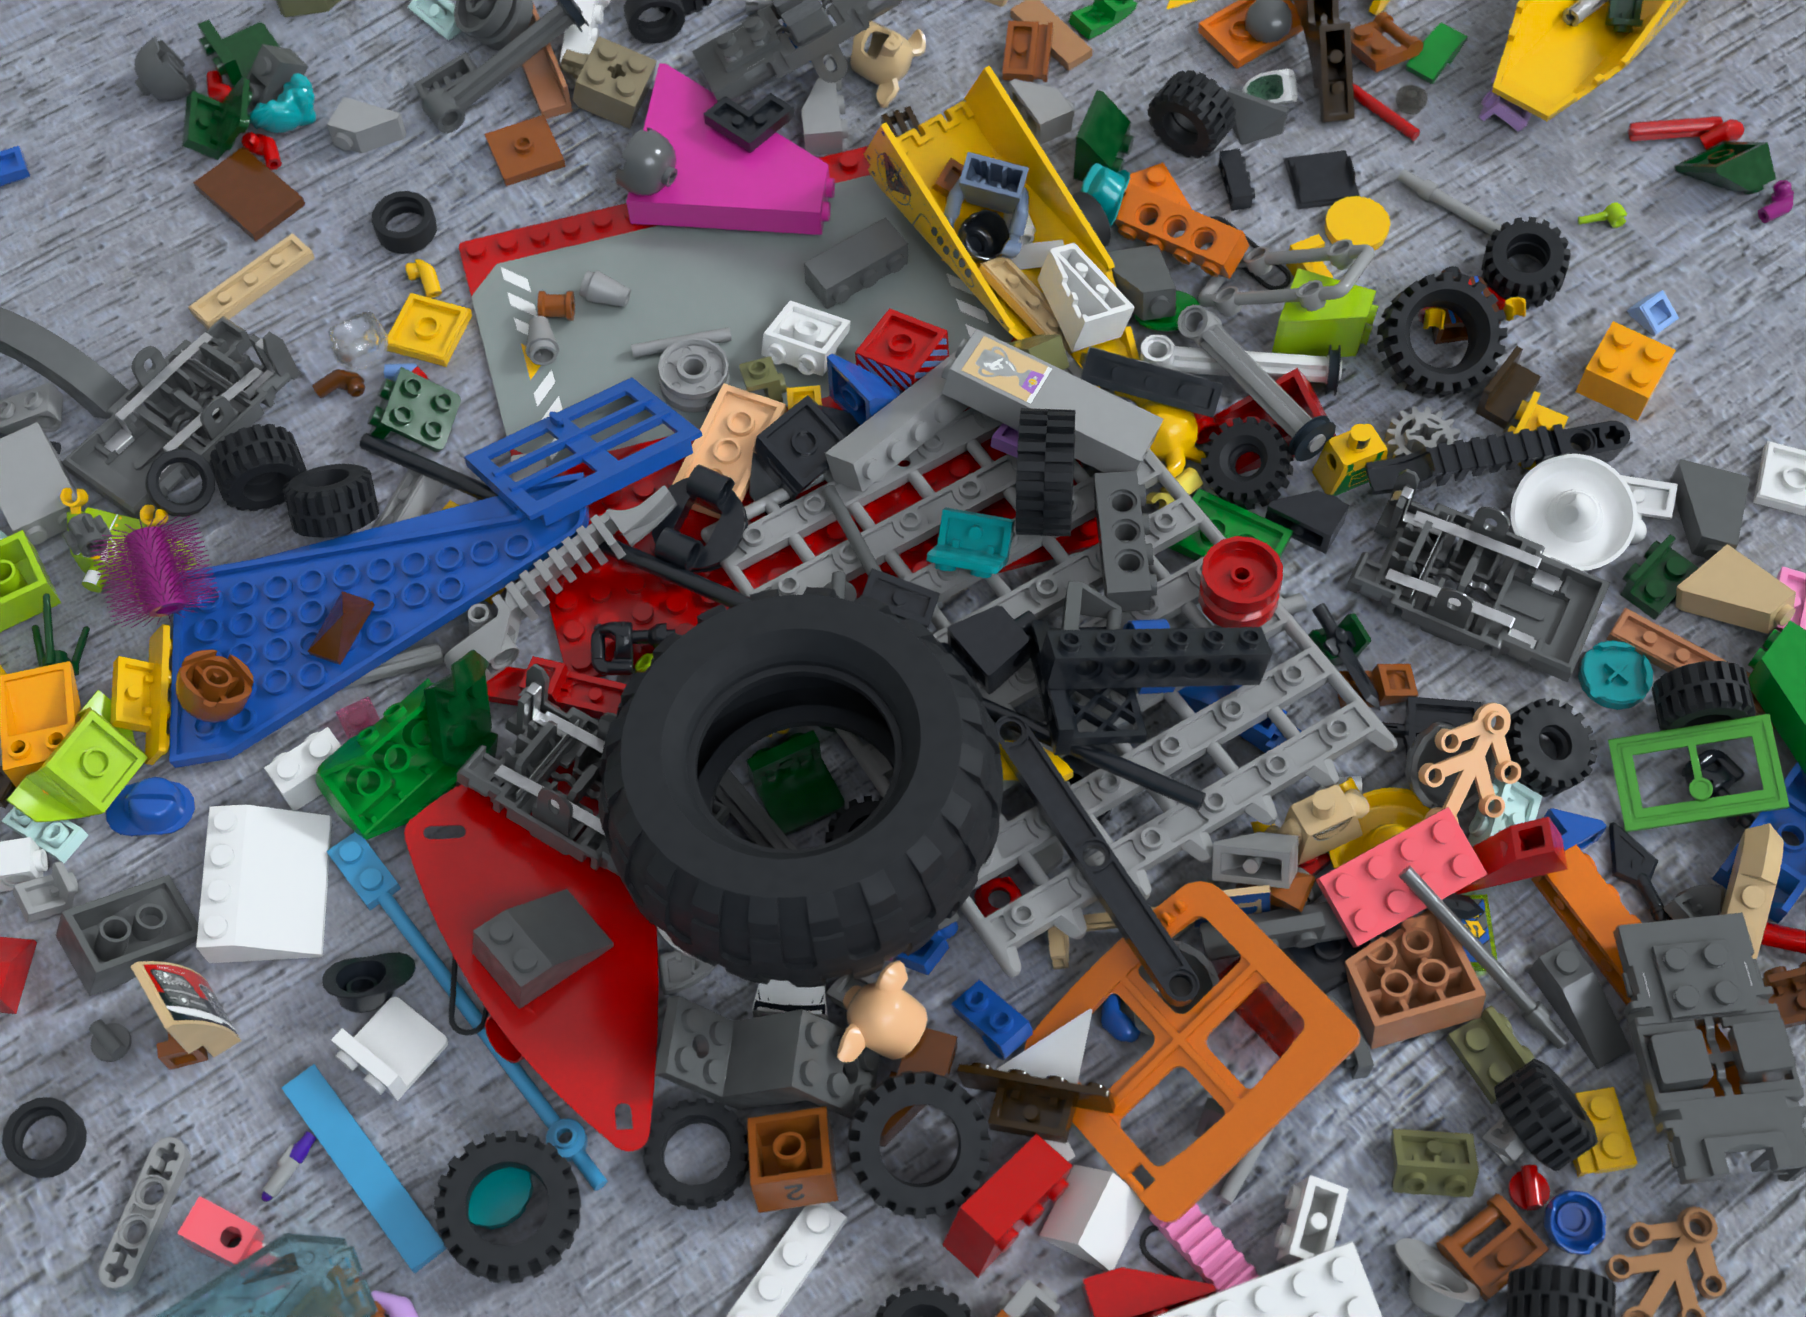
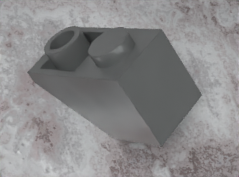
M262 44L247 76V79L250 80L249 91L252 92V99L248 108L253 111L257 103L267 104L270 100L277 101L278 95L283 92V85L286 82H291V77L296 73L305 75L309 66L291 49Z

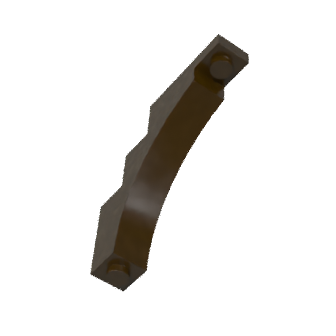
M1292 0L1305 34L1314 88L1319 89L1321 122L1355 119L1351 26L1349 21L1339 19V0Z

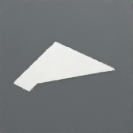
M1092 1009L1082 1013L996 1070L1008 1072L1010 1069H1019L1034 1077L1046 1078L1049 1075H1054L1066 1079L1069 1083L1078 1084ZM1045 1140L1067 1161L1075 1157V1153L1068 1140L1067 1143Z

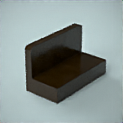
M1518 346L1515 347L1484 389L1475 412L1503 429L1514 418L1522 400L1526 401L1541 378L1538 374L1518 364L1523 351Z

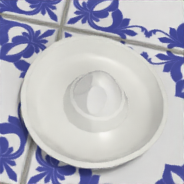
M1582 454L1556 456L1536 465L1524 476L1513 496L1510 511L1514 534L1543 545L1545 550L1542 555L1555 558L1582 571L1602 567L1618 558L1631 543L1636 531L1638 518L1633 493L1624 478L1607 463Z

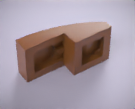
M1377 664L1372 671H1365L1379 694L1380 706L1405 702L1408 696H1419L1411 664ZM1339 671L1369 708L1374 707L1365 700L1348 671ZM1338 694L1340 707L1343 708L1347 704Z

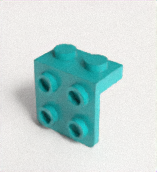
M945 507L942 510L938 544L927 553L926 561L935 563L934 567L939 570L956 571V567L969 569L970 574L973 576L990 578L992 574H997L1009 561L1015 520Z

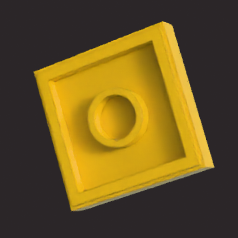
M410 293L383 343L385 350L447 367L472 317L471 309Z

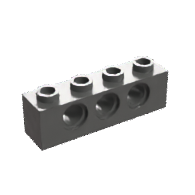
M1137 471L1095 473L1093 494L1104 596L1121 606L1122 612L1150 610L1151 596L1157 595L1156 574H1149L1148 565H1153L1154 556L1152 543L1146 544L1145 535H1150L1149 514H1142L1141 506H1146L1145 484H1138Z

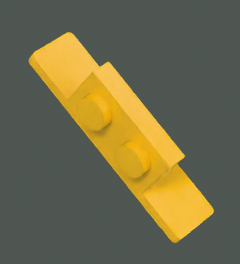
M162 624L150 637L148 662L118 656L113 662L110 724L114 727L146 733L145 754L148 758L144 763L147 765H153L162 755L168 752L170 747L167 721L171 715L168 689L172 683V670H169V658L172 655L173 639L170 638V625Z

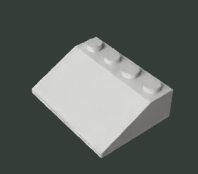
M254 805L209 807L196 948L208 963L323 957L329 855L326 851L330 849L331 816Z

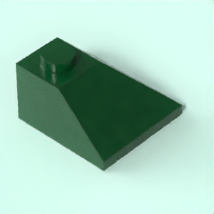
M1723 142L1674 165L1675 171L1730 191H1744L1746 195L1762 191L1764 189L1763 185L1776 179L1768 142Z

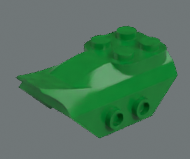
M429 678L401 702L388 707L383 713L384 717L376 724L363 729L358 735L346 741L323 761L317 769L315 775L316 784L337 815L352 830L366 840L407 824L429 804L456 786L459 769L444 765L432 753L424 689L434 684L431 683Z

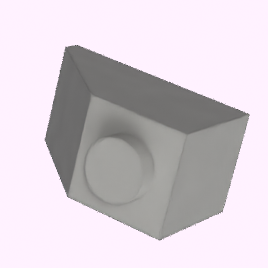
M1017 79L1009 81V97L1039 145L1072 131V122L1075 116L1073 104L1069 99H1065L1057 88Z
M343 97L327 123L334 146L342 150H351L358 153H365L404 139L407 135L400 113Z
M1257 832L1215 841L1213 843L1212 880L1259 886L1269 885V887L1289 889L1298 871L1299 836Z

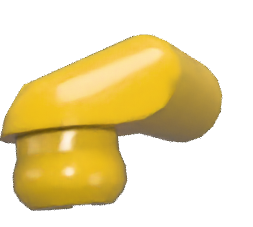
M415 259V262L405 265L409 280L413 281L421 278L426 297L434 298L442 294L436 271L431 264L422 259Z

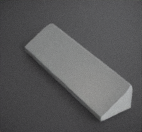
M408 469L374 528L428 514L444 484Z

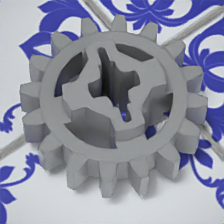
M1413 406L1409 415L1401 410L1397 419H1391L1384 441L1387 442V453H1394L1393 459L1414 453L1424 447H1436L1439 443L1453 444L1459 438L1460 429H1452L1454 420L1448 419L1444 421L1442 419L1443 411L1441 410L1434 415L1431 414L1429 406H1426L1424 412H1419L1417 407Z

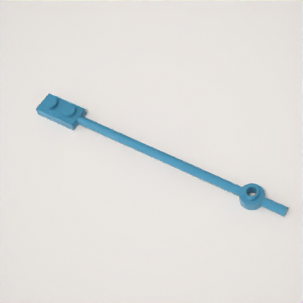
M354 832L326 852L367 908L372 910L377 905H381L450 997L451 972L392 896L401 887L367 841ZM457 982L455 1005L471 1027L475 1028L481 1023L482 1014ZM484 1027L477 1035L548 1128L546 1144L549 1142L556 1147L558 1154L562 1158L565 1157L568 1162L573 1161L594 1191L604 1187L608 1182L585 1151L588 1139L582 1125L573 1119H561L518 1062L511 1063L503 1059L494 1050ZM569 1132L572 1134V1139L568 1143L559 1142V1138L563 1133Z

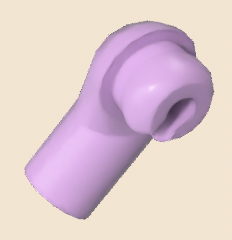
M376 1290L370 1296L372 1302L378 1301L386 1310L385 1314L390 1317H419L410 1299L404 1296Z

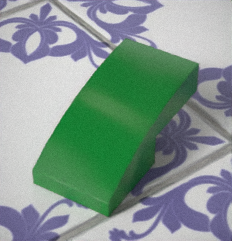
M1094 0L1092 5L1071 12L1068 23L1090 40L1120 23L1136 9L1137 3L1134 0Z
M1441 22L1423 41L1424 46L1421 53L1411 58L1406 64V71L1433 85L1447 63H1452L1467 41L1468 36Z

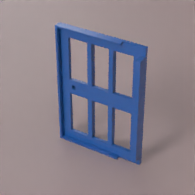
M631 377L557 413L552 411L549 413V417L464 456L466 466L515 511L519 510L530 521L541 516L543 524L547 526L692 454L691 441L703 435L702 431ZM625 395H628L635 401V403L581 429L572 422ZM644 410L653 415L598 443L590 437ZM661 424L666 425L675 432L619 461L607 451ZM546 433L551 434L557 439L502 467H498L491 461V459ZM565 448L573 453V455L517 482L509 477V475ZM583 462L595 472L538 501L525 491Z

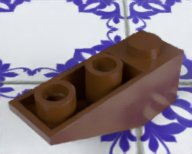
M925 1028L922 1037L914 1049L901 1058L898 1072L891 1071L889 1076L894 1077L906 1071H929L949 1078L957 1051L958 1036ZM910 1105L893 1114L882 1130L880 1146L885 1147L926 1105Z

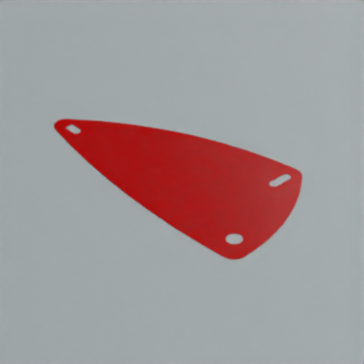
M575 761L568 769L559 766L556 772L560 774L568 773L572 776ZM551 778L547 780V782L552 783L554 781ZM565 781L558 782L557 790L568 796L572 787ZM460 784L413 817L407 823L404 831L405 841L414 870L436 924L470 986L497 1025L531 1067L577 1114L610 1143L623 1151H636L643 1147L649 1138L655 1085L659 991L657 926L651 924L639 911L627 888L621 881L620 876L601 866L597 871L590 867V857L581 862L570 855L560 853L530 835V831L506 818L507 808L504 807L500 813L493 810V802L490 801L491 797H485L473 789ZM584 796L579 803L591 809L593 815L597 816L599 813L598 800ZM459 825L466 830L465 835L461 838L428 839L423 834L424 830L431 826ZM567 889L612 940L614 945L611 949L529 1002L536 1011L537 1015H534L525 1006L519 1009L473 955V930L507 909ZM625 1103L630 1106L633 1129L617 1130L615 1116L617 1105Z

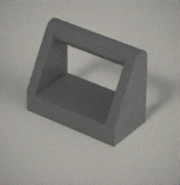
M1068 581L1061 630H1080V615L1106 618V630L1121 629V606L1084 583Z

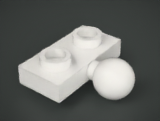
M1622 476L1630 487L1637 506V527L1630 544H1637L1646 536L1647 528L1641 520L1642 516L1671 520L1678 484Z

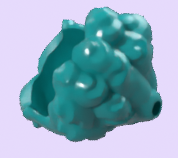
M294 74L291 77V82H286L283 85V92L278 95L277 101L270 100L267 104L257 103L255 109L248 113L250 124H253L255 129L262 128L273 133H284L295 129L297 126L313 124L316 121V114L313 105L315 95L312 83L303 74Z

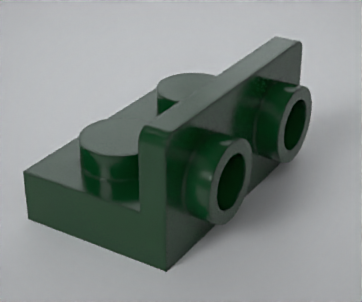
M1671 534L1662 543L1656 540L1643 557L1646 559L1641 566L1638 563H1634L1623 577V580L1627 583L1620 595L1654 620L1676 598L1677 586L1698 569L1696 565L1671 548L1676 540Z

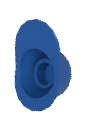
M160 777L146 778L140 782L126 785L106 810V821L111 829L120 835L141 836L174 833L191 820L195 810L194 797L189 789L180 783Z

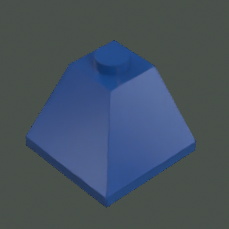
M834 354L827 356L829 395L843 411L851 413L860 425L901 394L895 386L890 387L882 377Z

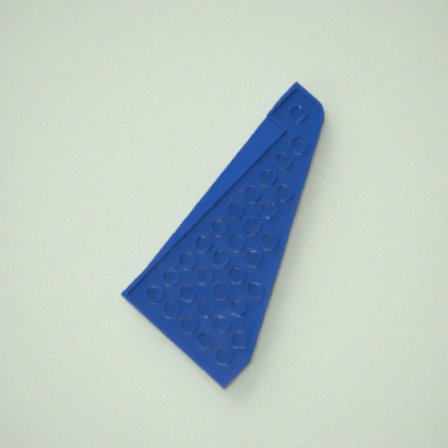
M581 472L553 477L525 491L538 501L585 478V475ZM494 496L257 559L200 569H212L204 573L205 576H208L204 579L209 581L207 583L213 584L210 587L214 590L206 588L208 590L197 593L209 591L214 594H201L195 597L214 598L194 601L207 603L185 605L207 607H184L183 609L190 611L180 610L178 611L179 614L174 613L169 762L175 768L235 757L466 612L474 604L482 602L504 588L511 581L520 578L519 575L525 570L529 572L536 568L533 563L539 559L545 561L550 557L547 552L554 547L556 550L560 549L564 545L561 541L568 536L570 539L574 538L578 534L576 529L582 525L585 528L588 526L589 506L587 505L546 526L543 524L541 516L530 521L519 510L515 511L501 497ZM343 591L370 600L375 605L342 664L338 665L310 655L308 650ZM217 650L216 656H222L228 659L229 654L233 655L247 665L253 675L254 683L250 698L242 711L227 721L214 723L197 719L182 708L177 698L176 678L185 657L196 651Z

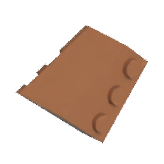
M1428 908L1417 917H1410L1401 923L1400 928L1387 937H1380L1345 961L1344 966L1355 1014L1371 1049L1481 1018L1486 993L1461 943Z

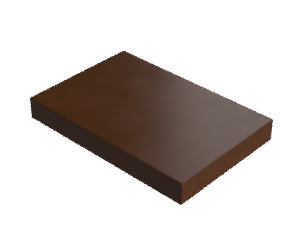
M241 147L193 182L198 192L254 241H258L306 205L301 195L245 147Z

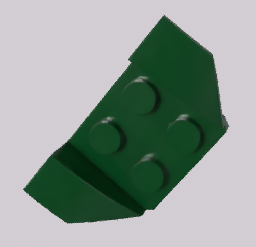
M470 650L466 655L451 665L452 673L424 689L433 756L441 760L444 765L457 769L464 765L480 745L486 746V753L494 758L497 751L498 734L490 732L492 722L485 674L489 662L475 650Z

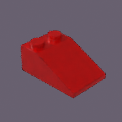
M1298 368L1275 380L1312 419L1321 415L1326 416L1311 383ZM1250 395L1214 415L1218 420V427L1225 422L1228 427L1234 426L1232 419L1238 417L1241 418L1243 423L1247 422V417H1255L1258 423L1263 419L1280 432L1288 446L1292 440L1282 427ZM1220 427L1217 435L1223 432ZM1254 452L1243 454L1236 461V472L1242 474L1260 468V456Z

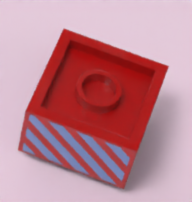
M889 308L855 351L856 365L882 377L890 387L895 386L903 393L949 357L948 331Z

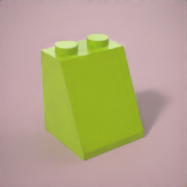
M1298 268L1290 289L1299 288L1301 285L1313 280L1321 281L1323 286H1334L1340 280ZM1354 285L1345 296L1339 299L1326 300V304L1316 311H1308L1301 306L1300 302H1286L1279 318L1272 353L1327 357L1329 345H1331V350H1338L1339 345H1341V357L1357 356L1360 344L1367 345L1372 332V325L1379 307L1373 304L1376 291Z

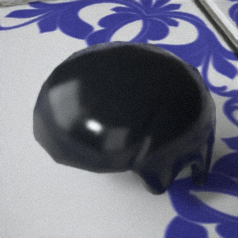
M984 209L967 217L960 225L957 236L973 261L984 263L1002 254L1003 247L1009 240V231L1005 220L997 212Z

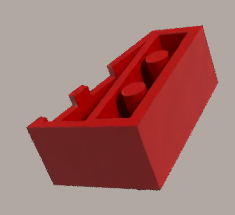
M1036 1134L959 1208L942 1245L979 1278L1001 1252L1004 1253L1018 1238L1020 1231L1026 1225L1030 1227L1037 1221L1045 1210L1043 1206L1049 1199L1055 1202L1062 1196L1069 1186L1066 1178L1073 1165Z

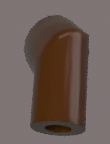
M340 369L332 371L312 385L320 398H324L336 389L346 390L352 397H358L365 391L364 379L358 373Z

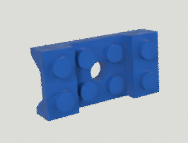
M1796 762L1784 778L1790 807L1760 812L1749 827L1752 828L1770 823L1781 838V832L1788 831L1795 834L1799 839V846H1791L1785 842L1783 844L1780 873L1768 918L1777 924L1786 916L1806 888V774L1798 762ZM1739 842L1712 877V880L1726 889Z

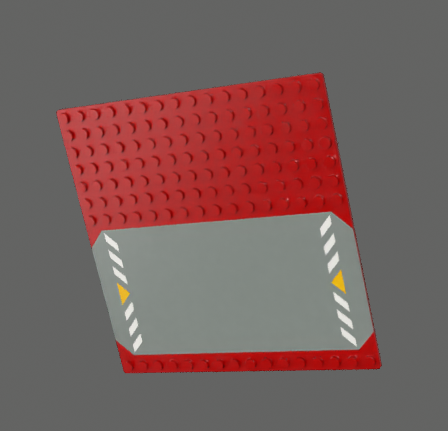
M868 146L819 157L820 160L828 164L829 178L835 179L834 198H828V202L831 203L830 221L824 222L822 235L631 224L627 203L480 237L459 244V251L506 437L549 417V413L552 411L557 413L631 377L700 430L709 413L708 411L697 413L681 411L671 406L662 395L658 373V364L662 353L633 358L631 345L729 327L732 340L716 344L726 353L729 363L730 385L746 390L739 365L765 358V356L761 355L763 334L789 301L851 321L849 333L837 347L836 356L855 365V351L889 308L947 330L949 356L957 351L963 339L969 340L976 329L1005 343L1017 341V339L1001 326L878 187L868 171L870 163L864 155ZM886 217L908 243V263L900 271L890 273L879 279L872 287L863 288L851 295L845 302L837 303L827 309L805 283L804 263ZM598 270L625 287L630 288L631 294L626 307L588 302L586 297L580 296V288L586 272L591 271L595 273ZM539 291H545L546 294H566L567 291H573L575 298L574 320L568 321L566 317H547L559 345V353L555 361L548 365L533 363L526 354L529 321L531 318L538 316L537 301ZM785 363L774 364L777 373H783L787 388L820 385L822 406L842 410L829 395L828 370L823 376L817 374L805 375L797 367ZM763 389L752 391V393L766 397ZM787 392L782 393V398L788 411ZM625 395L572 422L581 429L635 403V401L628 395ZM644 410L590 437L598 443L653 415ZM661 424L607 451L619 461L675 432L666 425ZM546 433L510 450L511 456L529 454L557 439L551 434ZM992 438L980 444L993 461L1007 455V453L991 447ZM565 448L546 457L547 467L573 455V453ZM966 451L924 473L922 476L936 493L981 469V467L972 455ZM686 457L589 504L588 526L592 523L590 518L596 514L600 517L607 509L627 510L642 504L662 486L665 485L668 489L673 484ZM1076 459V461H1077V462L1081 465V467L1083 468V466H1082V464H1081V461L1078 460V459ZM902 460L898 465L907 467L910 465V462ZM583 462L554 477L581 472L587 477L595 472ZM1073 479V486L1077 485V483ZM824 480L798 494L796 500L827 484V481ZM907 482L864 505L863 508L875 524H878L923 499L912 484ZM750 487L742 501L744 507L754 502L749 495ZM1006 498L977 512L1007 519L1016 518V511ZM690 509L679 532L699 540L706 546L701 537V531L705 527L719 521V519ZM762 513L748 520V525L766 515ZM851 515L860 533L863 532L862 528ZM1096 517L1071 530V537L1060 536L1056 538L1068 555L1082 552L1099 543ZM837 520L803 538L815 556L848 540ZM620 530L613 534L616 540L630 545ZM652 532L632 547L655 556L654 549L656 544ZM939 533L899 554L912 573L931 564V562L926 561L927 553L938 544ZM789 545L745 568L742 572L753 588L756 589L803 564V562ZM1042 546L1003 567L998 573L1052 560L1053 557ZM592 552L584 557L592 567L590 571L584 573L578 563H576L570 569L577 579L570 583L562 574L556 580L563 590L557 594L549 585L545 588L546 596L550 601L549 607L563 663L566 664L569 671L599 678L608 675L598 673L593 668L591 662V635L594 631L593 628L597 624L629 621L633 625V630H649L656 624L667 623V629H675L676 634L684 635L697 626V616L721 605L606 554L604 555L609 561L601 566ZM887 562L879 565L882 572L897 577ZM722 567L710 572L695 573L739 592ZM867 573L849 581L856 589L857 599L862 596L868 579ZM605 638V659L608 662L613 658L615 641ZM633 644V669L643 655L652 654L655 648L649 644Z

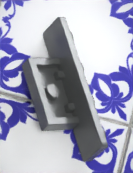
M1328 902L1305 905L1302 913L1289 909H1280L1247 915L1280 949L1290 947L1304 948L1320 942L1348 938ZM1210 922L1200 924L1199 932L1205 956L1209 961L1240 956V953Z

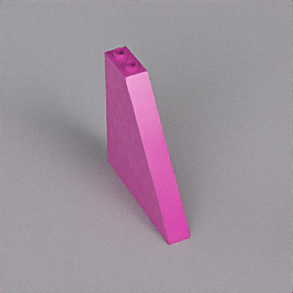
M659 63L643 130L647 132V127H650L669 140L675 150V169L678 170V173L670 187L665 186L656 194L636 195L628 191L626 202L630 223L822 235L824 222H829L831 216V203L828 202V198H834L835 179L829 178L828 164L777 132L750 153L705 124L703 114L718 102L714 93L669 65Z

